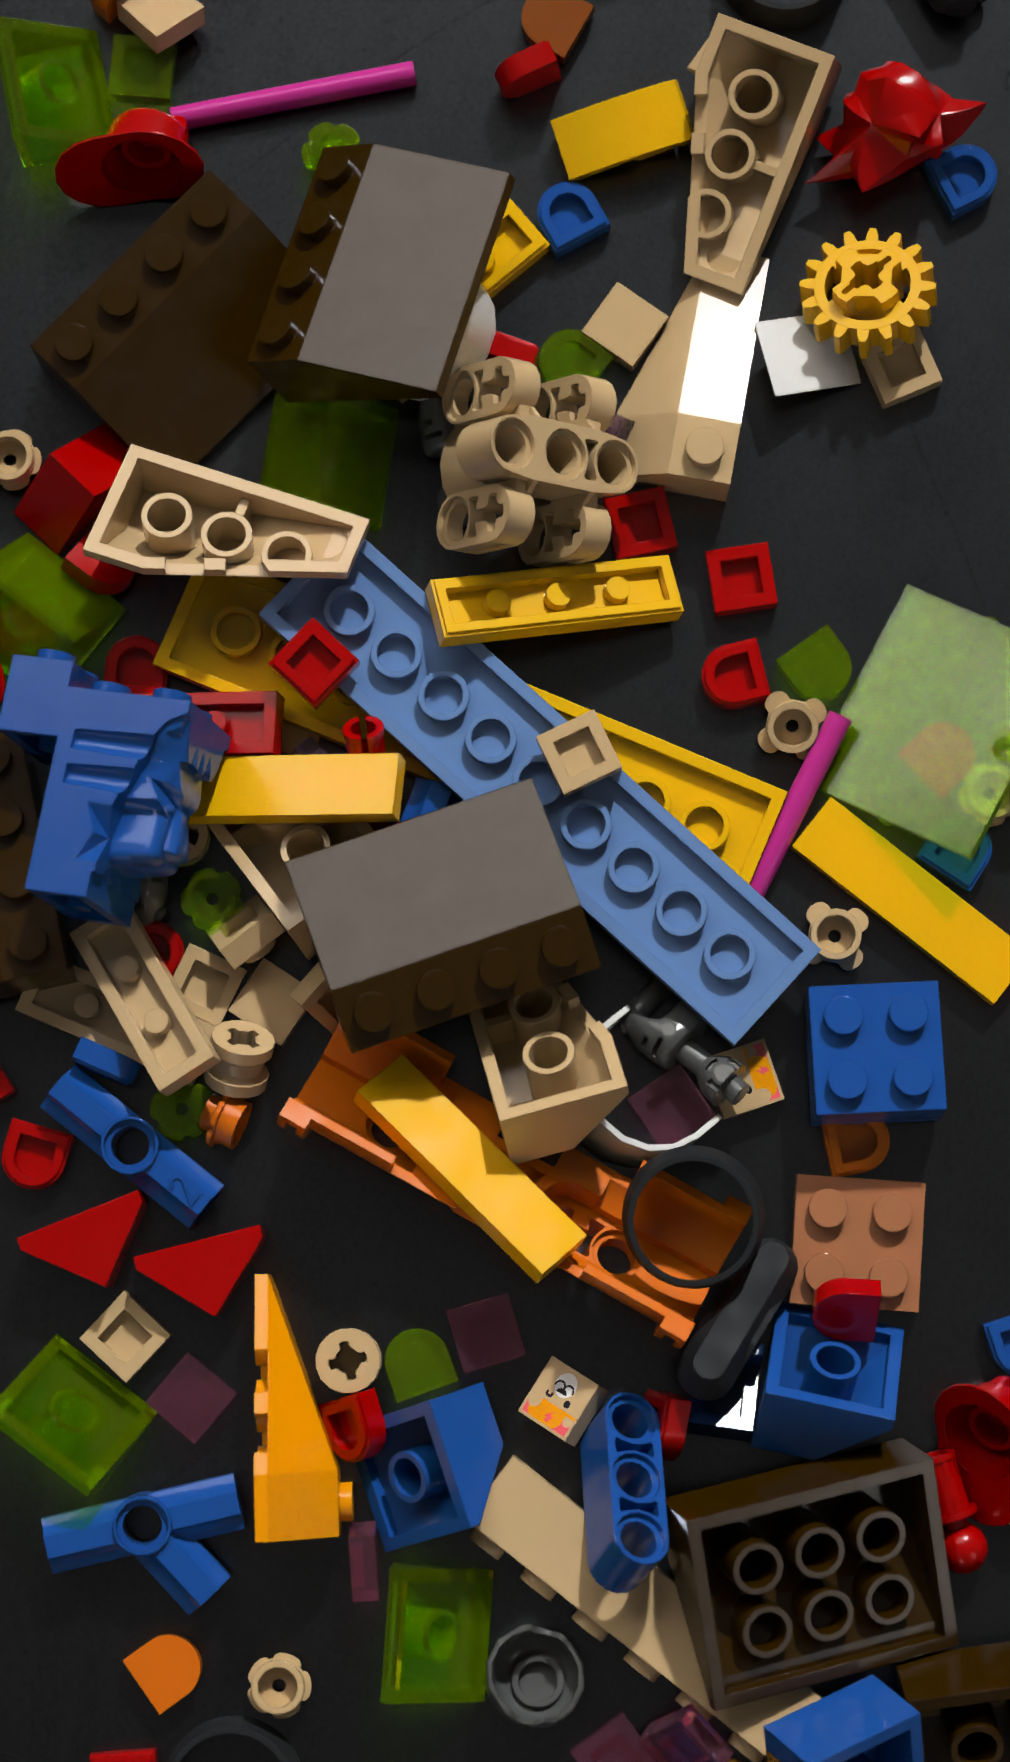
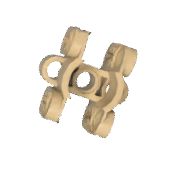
M506 356L494 357L455 370L449 377L442 397L445 418L451 424H455L444 442L440 461L442 487L447 496L438 513L436 524L437 537L440 544L447 550L476 555L518 546V552L523 562L527 565L541 568L576 565L599 558L608 546L612 526L608 510L602 505L597 504L598 499L623 494L630 490L637 481L639 471L638 460L633 448L625 440L605 432L611 425L616 411L617 399L613 385L607 380L583 374H573L541 383L540 374L534 364ZM473 387H474L473 402H472L471 407H470V409H469V408H468L469 395H470V393H471V391H472V389H473ZM549 404H550V414H549V419H548V418H545V416H546V412H547V409H548ZM468 513L467 529L463 536V522ZM496 514H498V515H503V516L498 517V518L496 519ZM545 526L544 543L540 550V538ZM571 529H573V530H580V532H576L575 534H573V538H572V530H571Z

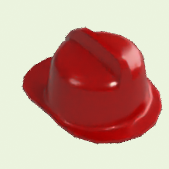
M144 107L128 109L119 114L113 120L105 135L74 143L61 153L55 165L56 183L64 194L79 203L97 207L120 206L153 199L181 197L205 174L204 162L200 155L189 145V127L185 117L171 116L163 111Z
M1002 1375L990 1382H983L977 1385L954 1384L944 1389L935 1402L938 1449L955 1448V1457L969 1502H975L978 1511L969 1517L985 1525L1005 1526L1010 1523V1377Z

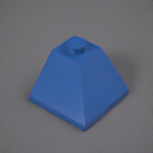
M782 1302L773 1319L757 1397L751 1447L816 1460L892 1430L896 1416L904 1328L877 1323L874 1343L837 1340L827 1337L817 1330L812 1320V1308Z
M483 1382L383 1415L386 1425V1440L383 1449L376 1456L358 1461L356 1464L385 1553L480 1525L504 1445Z

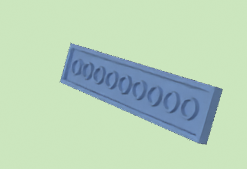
M366 539L363 541L348 579L292 578L259 613L260 619L287 643L312 617L316 619L360 661V665L338 689L367 716L379 718L384 724V731L461 801L532 778L583 911L731 1046L734 1047L821 951L814 942L623 770L563 798L536 742V736L567 722V720L482 643L439 647L426 593Z

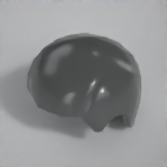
M532 1624L521 1625L497 1640L486 1661L485 1688L492 1705L504 1718L520 1726L535 1729L549 1728L563 1721L574 1712L585 1689L584 1663L571 1642L562 1633Z

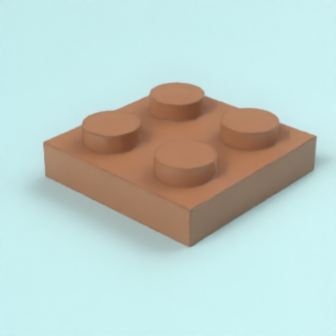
M796 1174L791 1249L797 1258L798 1272L795 1281L788 1291V1303L812 1305L813 1294L823 1283L836 1278L881 1280L879 1310L918 1313L926 1183Z

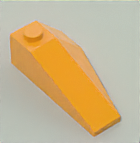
M255 1274L254 1351L256 1366L261 1368V1380H256L254 1416L256 1418L257 1432L262 1433V1446H258L257 1452L254 1453L255 1543L339 1537L342 1534V1522L354 1521L353 1482H341V1467L329 1441L318 1409L316 1396L273 1275Z

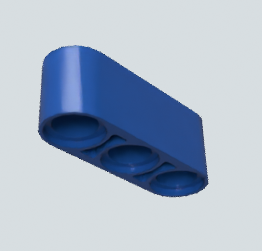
M620 1392L610 1398L587 1426L581 1436L580 1454L587 1561L590 1573L595 1581L604 1589L614 1593H628L635 1589L663 1559L668 1551L669 1534L660 1422L657 1412L651 1403L642 1396L632 1392Z

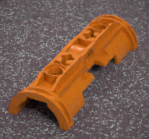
M339 1023L321 1059L297 1098L293 1099L290 1097L281 1110L277 1119V1125L284 1129L291 1125L296 1128L295 1135L302 1139L313 1130L446 1204L452 1212L476 1224L400 1147H385L375 1140L371 1127L376 1123L353 1100L360 1088L403 1054L509 1158L504 1139L498 1136L501 1128L493 1102L446 1077L456 1055L415 1032L352 1053L347 1046ZM576 1148L563 1151L555 1167L538 1158L516 1164L585 1234L593 1237L584 1255L577 1252V1248L557 1267L657 1322L658 1325L653 1335L659 1339H662L664 1335L674 1339L672 1346L680 1350L695 1325L693 1322L710 1287L686 1289L669 1285L652 1276L637 1262L628 1247L622 1225L623 1202L632 1180ZM643 1160L638 1171L647 1163V1161ZM661 1170L648 1181L638 1197L634 1212V1229L643 1253L658 1269L680 1279L703 1280L717 1276L750 1219L752 1208L731 1195H728L722 1204ZM604 1247L620 1249L629 1259L630 1270L623 1274H614L605 1270L598 1260V1250Z

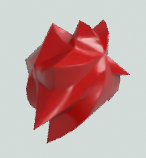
M887 61L880 67L861 71L854 91L847 93L843 99V124L815 137L834 157L804 184L854 178L862 193L882 185L929 157L938 159L944 148L951 145L966 132L981 114L987 102L951 98L940 87L929 82L919 72L902 62Z

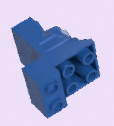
M39 649L37 657L13 654L0 712V732L42 764L51 765L24 889L69 919L130 927L135 903H138L140 897V878L172 876L177 872L179 865L188 862L189 817L198 810L202 781L212 782L218 771L224 751L229 750L231 737L212 721L213 716L210 713L200 710L192 702V696L185 692L169 688H155L153 696L131 694L132 690L127 686L109 681H98L99 677L83 670L76 664L77 658L59 650Z

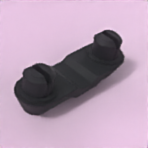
M762 1238L758 1251L750 1263L739 1274L724 1282L681 1355L677 1366L678 1381L682 1389L692 1398L710 1401L723 1397L732 1388L795 1281L798 1272L797 1258L793 1250L784 1242L774 1238Z

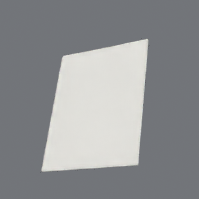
M803 315L754 322L775 397L861 384L851 345L841 355L835 353L834 337L832 336L819 343L815 339L814 325L805 324Z

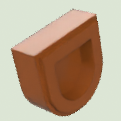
M527 0L521 13L523 36L530 46L544 40L545 42L549 41L557 61L564 65L592 18L594 5L585 0Z

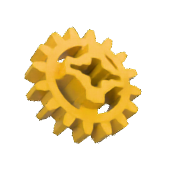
M870 228L866 235V240L857 241L855 236L848 231L844 233L843 247L837 249L834 245L827 242L821 245L823 262L808 259L806 262L807 279L800 280L799 283L803 319L805 324L814 325L815 339L819 343L832 336L834 337L835 353L841 355L851 344L858 346L860 359H867L871 346L880 345L882 351L888 356L893 354V340L900 338L912 345L916 341L915 325L920 327L930 326V307L937 306L934 266L932 262H923L922 247L919 244L912 245L903 250L902 235L895 232L889 237L887 242L879 241L877 229ZM833 284H836L837 286L832 289L833 299L828 302L829 290ZM908 285L910 291L906 300L902 303L900 300L904 298L903 288Z

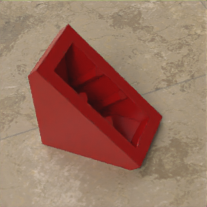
M100 425L51 452L16 507L14 514L58 557H61L95 523L128 449L109 430Z
M136 1190L16 1239L21 1251L99 1285L113 1288L147 1211L149 1202L143 1191Z
M259 1224L133 1257L136 1270L212 1316L221 1317L265 1244L267 1236L265 1227Z

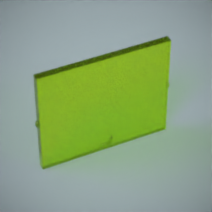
M907 584L838 713L851 720L852 723L818 791L878 818L884 826L893 825L972 861L1010 789V627L998 623L995 617L981 616Z

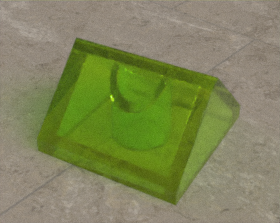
M0 16V73L12 138L24 167L28 168L57 162L61 153L74 143L105 135L113 122V115L97 30Z
M276 391L260 485L370 519L368 532L380 534L399 410L375 400L288 403Z
M29 532L0 550V663L3 667V673L9 676L13 654L37 657L39 649H54L69 653L77 658L76 664L81 666L126 611L125 607L111 596L94 593L60 569L63 559Z
M58 1334L51 1339L0 1395V1430L87 1497L97 1494L158 1414V1411Z
M404 1562L392 1563L389 1573L380 1703L485 1702V1672L488 1659L494 1569Z

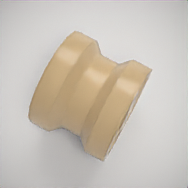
M230 1020L216 1025L212 1030L210 1042L221 1062L204 1072L206 1084L212 1090L228 1097L251 1098L260 1095L265 1091L268 1083L269 1072L264 1064L271 1059L274 1051L275 1040L273 1035L266 1028L244 1020Z
M356 1328L339 1329L328 1334L320 1343L316 1353V1370L320 1379L330 1389L340 1393H356L369 1387L378 1378L382 1367V1353L377 1342L368 1333Z

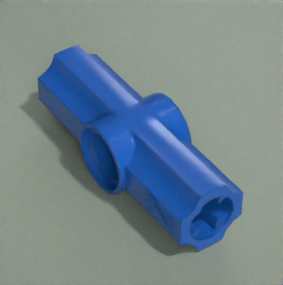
M74 1064L57 1081L40 1106L43 1111L104 1159L110 1168L121 1173L188 1229H192L206 1214L226 1187L160 1133L154 1125L144 1120L77 1064ZM141 1129L148 1137L149 1151L146 1157L139 1163L133 1165L124 1164L118 1157L117 1142L126 1131Z

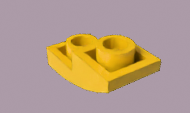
M676 79L632 91L550 120L568 178L572 181H579L631 160L641 161L691 142L692 133H694L684 98Z

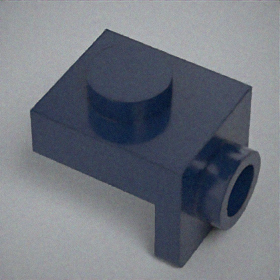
M757 1343L732 1388L723 1397L716 1400L702 1401L690 1396L689 1400L692 1401L687 1433L745 1442L751 1441L759 1370L763 1359L764 1345L762 1343Z

